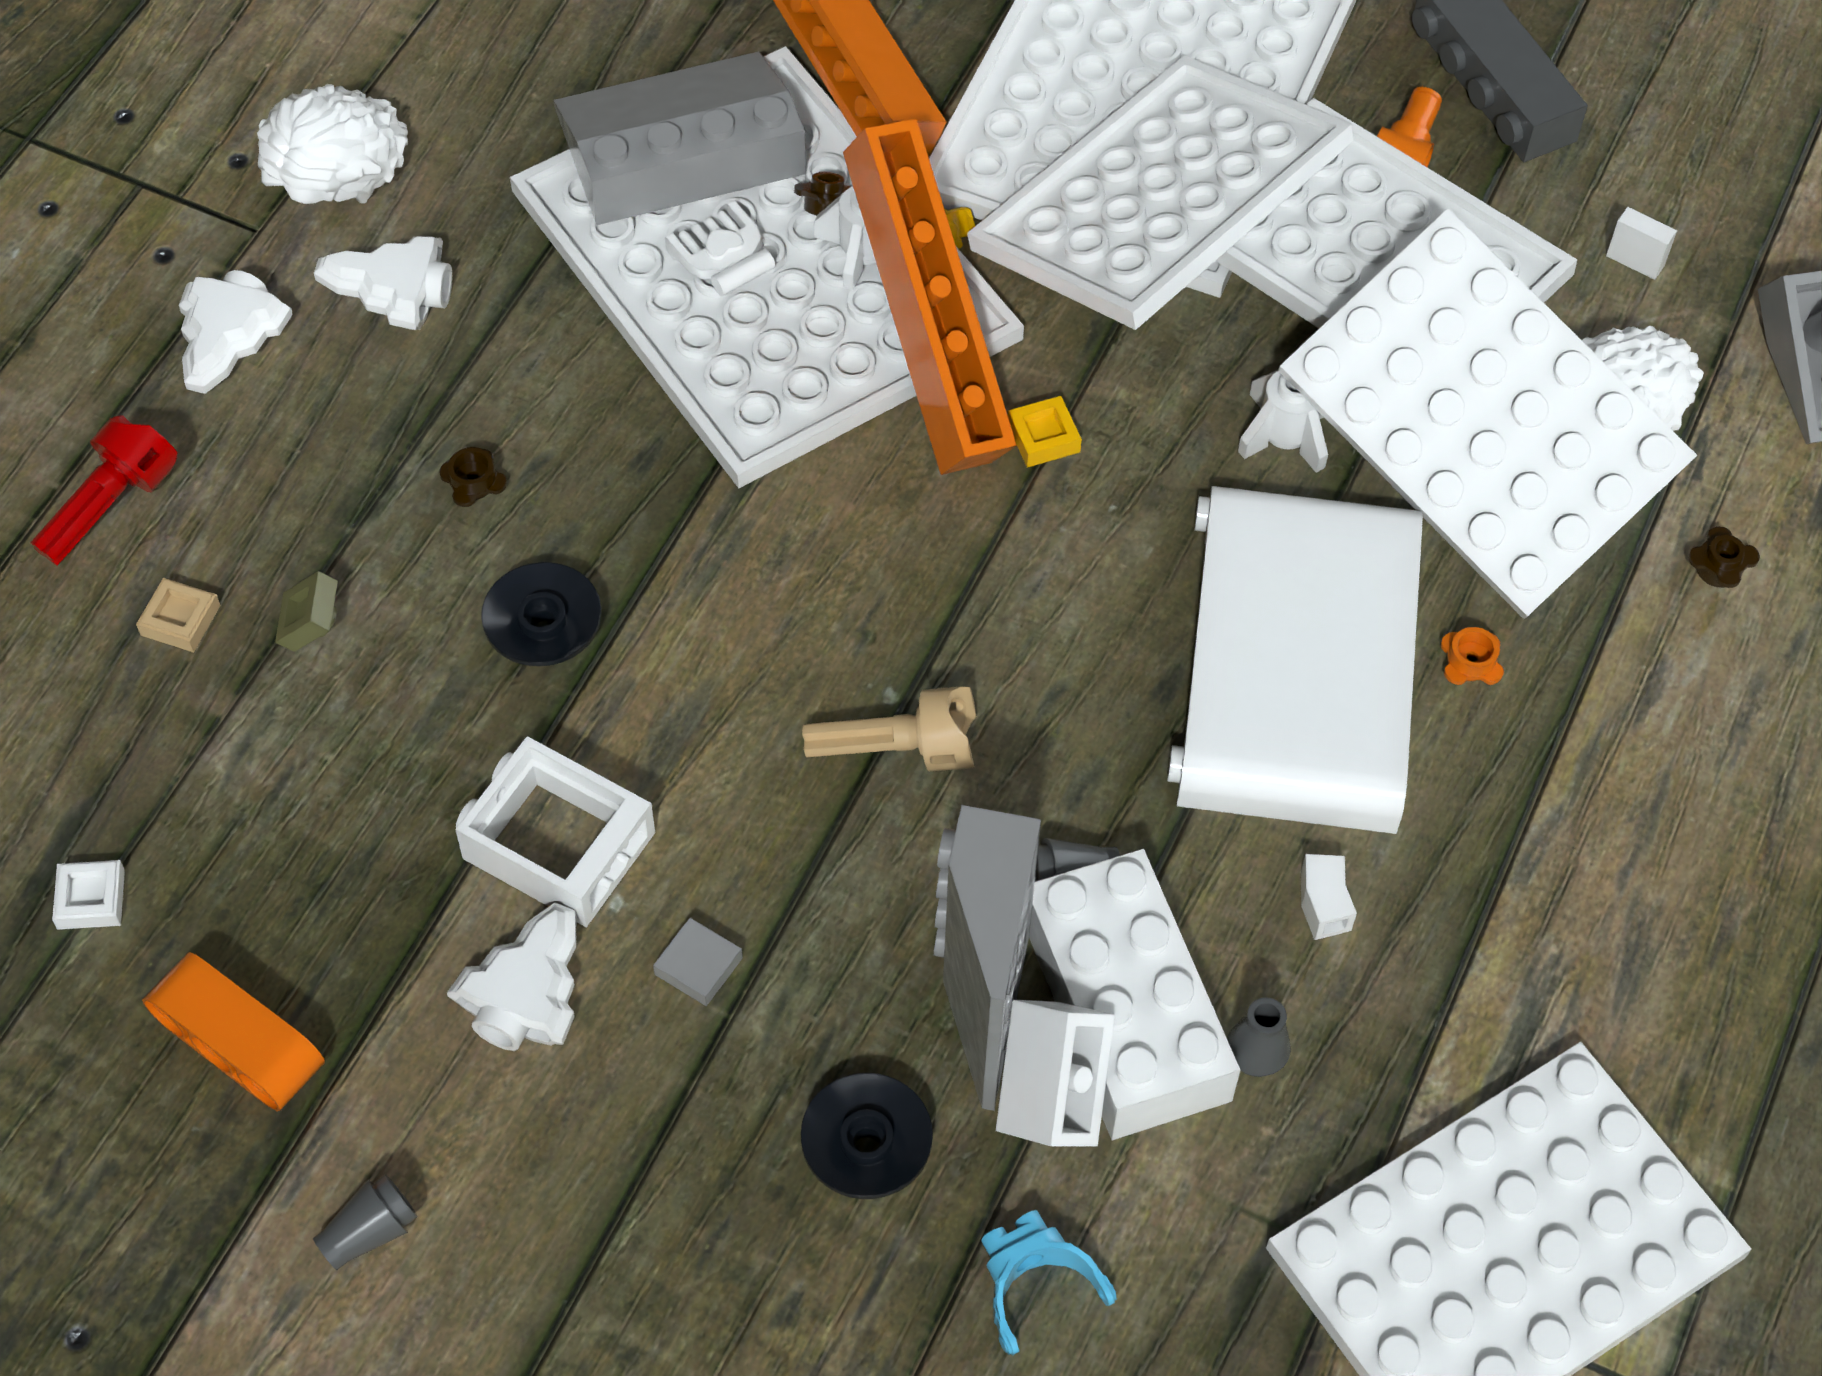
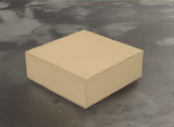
M163 578L136 626L141 636L195 652L221 605L217 594Z

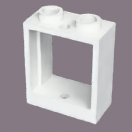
M528 736L514 754L509 752L501 758L493 772L491 784L478 800L472 799L464 806L457 819L455 829L464 860L548 907L556 902L575 910L576 922L586 928L655 834L652 804L649 801ZM537 785L607 823L566 880L495 841Z

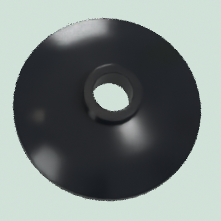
M538 562L515 568L498 579L484 599L481 616L483 630L489 643L502 656L522 665L550 666L575 657L592 642L598 632L602 612L600 598L595 587L582 573L566 565ZM542 621H549L552 623L545 627L535 626L537 623Z
M852 1074L828 1084L810 1102L801 1125L802 1152L812 1173L829 1189L856 1199L882 1198L907 1187L924 1169L932 1148V1123L920 1097L904 1083L881 1074ZM871 1137L878 1142L879 1146L875 1151L866 1153L860 1152L855 1147V1143L860 1138Z

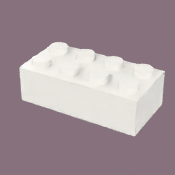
M1141 849L1036 881L1034 884L1029 939L1055 1002L1115 1015L1102 1118L1111 1140L1232 1102L1240 1074L1239 1065L1145 850Z

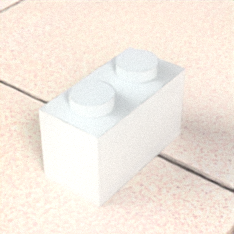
M1013 1000L996 1131L1048 1146H1098L1115 1015L1062 1002Z

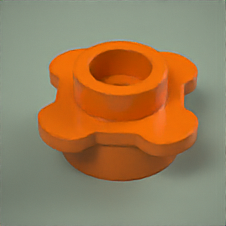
M1468 627L1460 630L1458 633L1449 632L1442 638L1441 649L1447 653L1448 660L1444 675L1449 682L1455 685H1462L1466 681L1482 680L1488 685H1494L1502 679L1504 669L1497 661L1500 653V641L1497 636L1483 628ZM1467 656L1475 657L1478 660L1475 662L1469 661Z

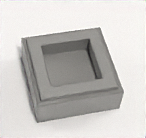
M689 918L654 963V975L707 1006L743 959L742 948Z

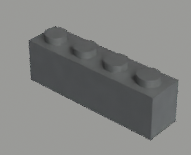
M1502 0L1416 1L1415 10L1412 14V23L1415 31L1422 39L1427 40L1441 58L1446 71L1454 74L1468 92L1473 105L1484 112L1496 127L1503 143L1511 146L1523 163L1577 142L1588 107L1587 103Z

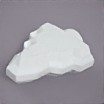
M417 236L410 239L406 244L386 243L371 253L343 251L318 258L314 270L315 280L339 295L358 297L367 311L387 315L390 325L412 330H421L430 307L442 309L447 307L452 289V268L449 263L441 262L443 241L441 238Z
M229 271L223 281L213 278L195 277L194 282L187 283L179 303L180 311L185 316L181 331L183 337L189 343L182 357L186 389L206 394L230 375L239 358L257 353L267 337L279 336L292 316V309L282 303L276 296L268 293L265 284L260 279L244 271Z
M556 902L527 921L514 943L493 947L480 966H467L460 973L448 990L447 996L466 1011L476 1016L472 1022V1028L481 1038L499 1048L511 1051L518 1050L524 1038L550 1046L564 1044L575 1017L574 1011L568 1005L575 984L566 967L576 949L575 910Z

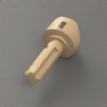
M960 686L922 690L916 715L901 714L894 715L893 717L803 725L802 735L804 738L805 756L818 757L892 750L909 751L919 748V752L923 756L924 763L929 772L973 768L974 762L968 737L966 736L970 725L976 718L971 688Z

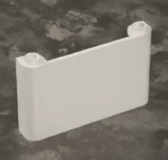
M1217 486L1211 487L1210 497H1198L1194 531L1205 532L1204 544H1206L1187 729L1184 747L1172 745L1168 770V782L1179 783L1177 806L1397 834L1405 804L1408 777L1423 521L1421 511Z

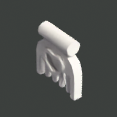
M735 200L727 204V211L732 219L725 211L717 213V218L728 230L721 229L710 217L706 218L704 222L711 231L709 235L700 225L694 224L692 226L693 233L704 244L705 248L701 249L686 231H681L679 238L693 254L686 249L674 233L665 236L666 246L687 271L700 279H711L714 289L720 296L775 268V261L771 253L766 248L760 250L762 244L757 225Z

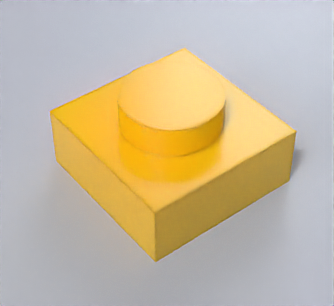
M1062 396L1008 410V418L1013 435L1027 468L1080 453L1082 439Z

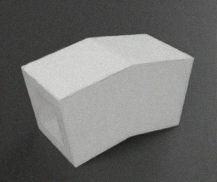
M1305 855L1301 869V907L1314 940L1352 931L1357 912L1345 885V856Z

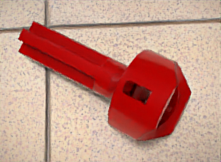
M123 415L110 418L90 440V443L99 454V458L103 463L96 467L30 542L38 553L58 566L126 489L127 484L135 487L138 486L150 493L157 488L171 472L176 463L178 452L150 425L131 424Z

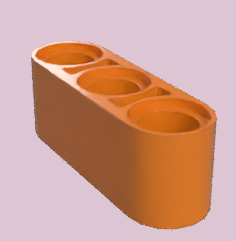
M187 953L142 999L148 1011L164 1027L275 1111H280L325 1063L322 1054L306 1037L194 953Z

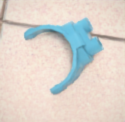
M1037 1210L1030 1211L1018 1218L1015 1222L1017 1229L1007 1233L1004 1227H999L988 1232L981 1239L991 1258L986 1266L995 1282V1297L993 1299L994 1323L998 1329L1000 1345L1008 1355L1018 1353L1019 1347L1017 1339L1012 1334L1005 1318L1003 1298L1012 1282L1027 1270L1043 1265L1066 1266L1086 1277L1106 1306L1114 1304L1115 1300H1117L1113 1285L1109 1282L1107 1276L1102 1274L1093 1259L1073 1244L1066 1243L1056 1227L1047 1228Z

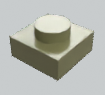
M317 571L283 592L275 643L296 652L317 638L325 636L332 628L337 615L334 602L338 581Z

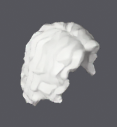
M327 84L315 89H303L301 94L292 93L289 97L283 98L270 110L268 118L262 119L259 123V131L257 132L259 139L258 167L261 170V182L265 186H284L292 200L304 204H314L322 200L332 201L333 199L341 202L351 198H356L359 203H366L374 189L381 187L385 182L390 183L394 177L395 168L402 167L404 162L402 154L404 147L408 145L407 125L397 120V109L391 106V102L385 99H373L370 96L366 98V95L358 89L350 91L342 86L334 87L332 84Z
M1648 326L1645 329L1626 327L1623 330L1613 327L1611 330L1603 332L1594 338L1586 337L1582 340L1672 431L1679 430L1682 425V415L1691 403H1694V393L1699 386L1698 382L1701 381L1704 374L1698 368L1697 362L1699 358L1697 353L1690 352L1691 347L1684 339L1672 338L1660 330L1657 331L1655 327Z

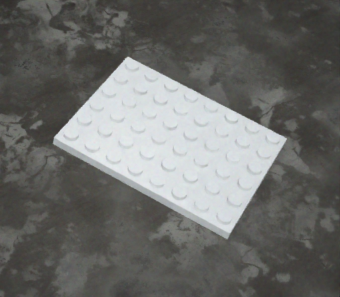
M1015 0L929 158L944 208L951 210L967 207L971 210L973 218L984 220L1184 55L1307 104L1314 95L1357 0ZM1215 261L1186 287L1221 298L1232 271Z
M786 46L764 56V59L789 90L804 126L806 148L805 175L596 225L570 149L510 177L514 195L738 488L917 396L877 264L863 265V271L854 290L843 287V270L847 253L844 252L840 244L814 237V221L817 216L804 210L805 196H799L794 193L795 184L811 182L812 175L819 172L839 174L845 179L844 185L853 186L843 151L857 136L841 110ZM735 200L757 225L762 244L760 250L766 248L771 253L775 261V268L720 296L714 289L711 279H700L687 271L666 246L665 236L674 233L686 249L693 254L679 238V233L686 231L701 249L705 248L704 244L693 233L692 226L694 224L700 225L709 235L711 231L704 222L706 218L710 217L721 229L728 230L717 218V213L725 211L732 219L728 214L727 204ZM957 248L987 350L991 357L1022 341L1024 325Z

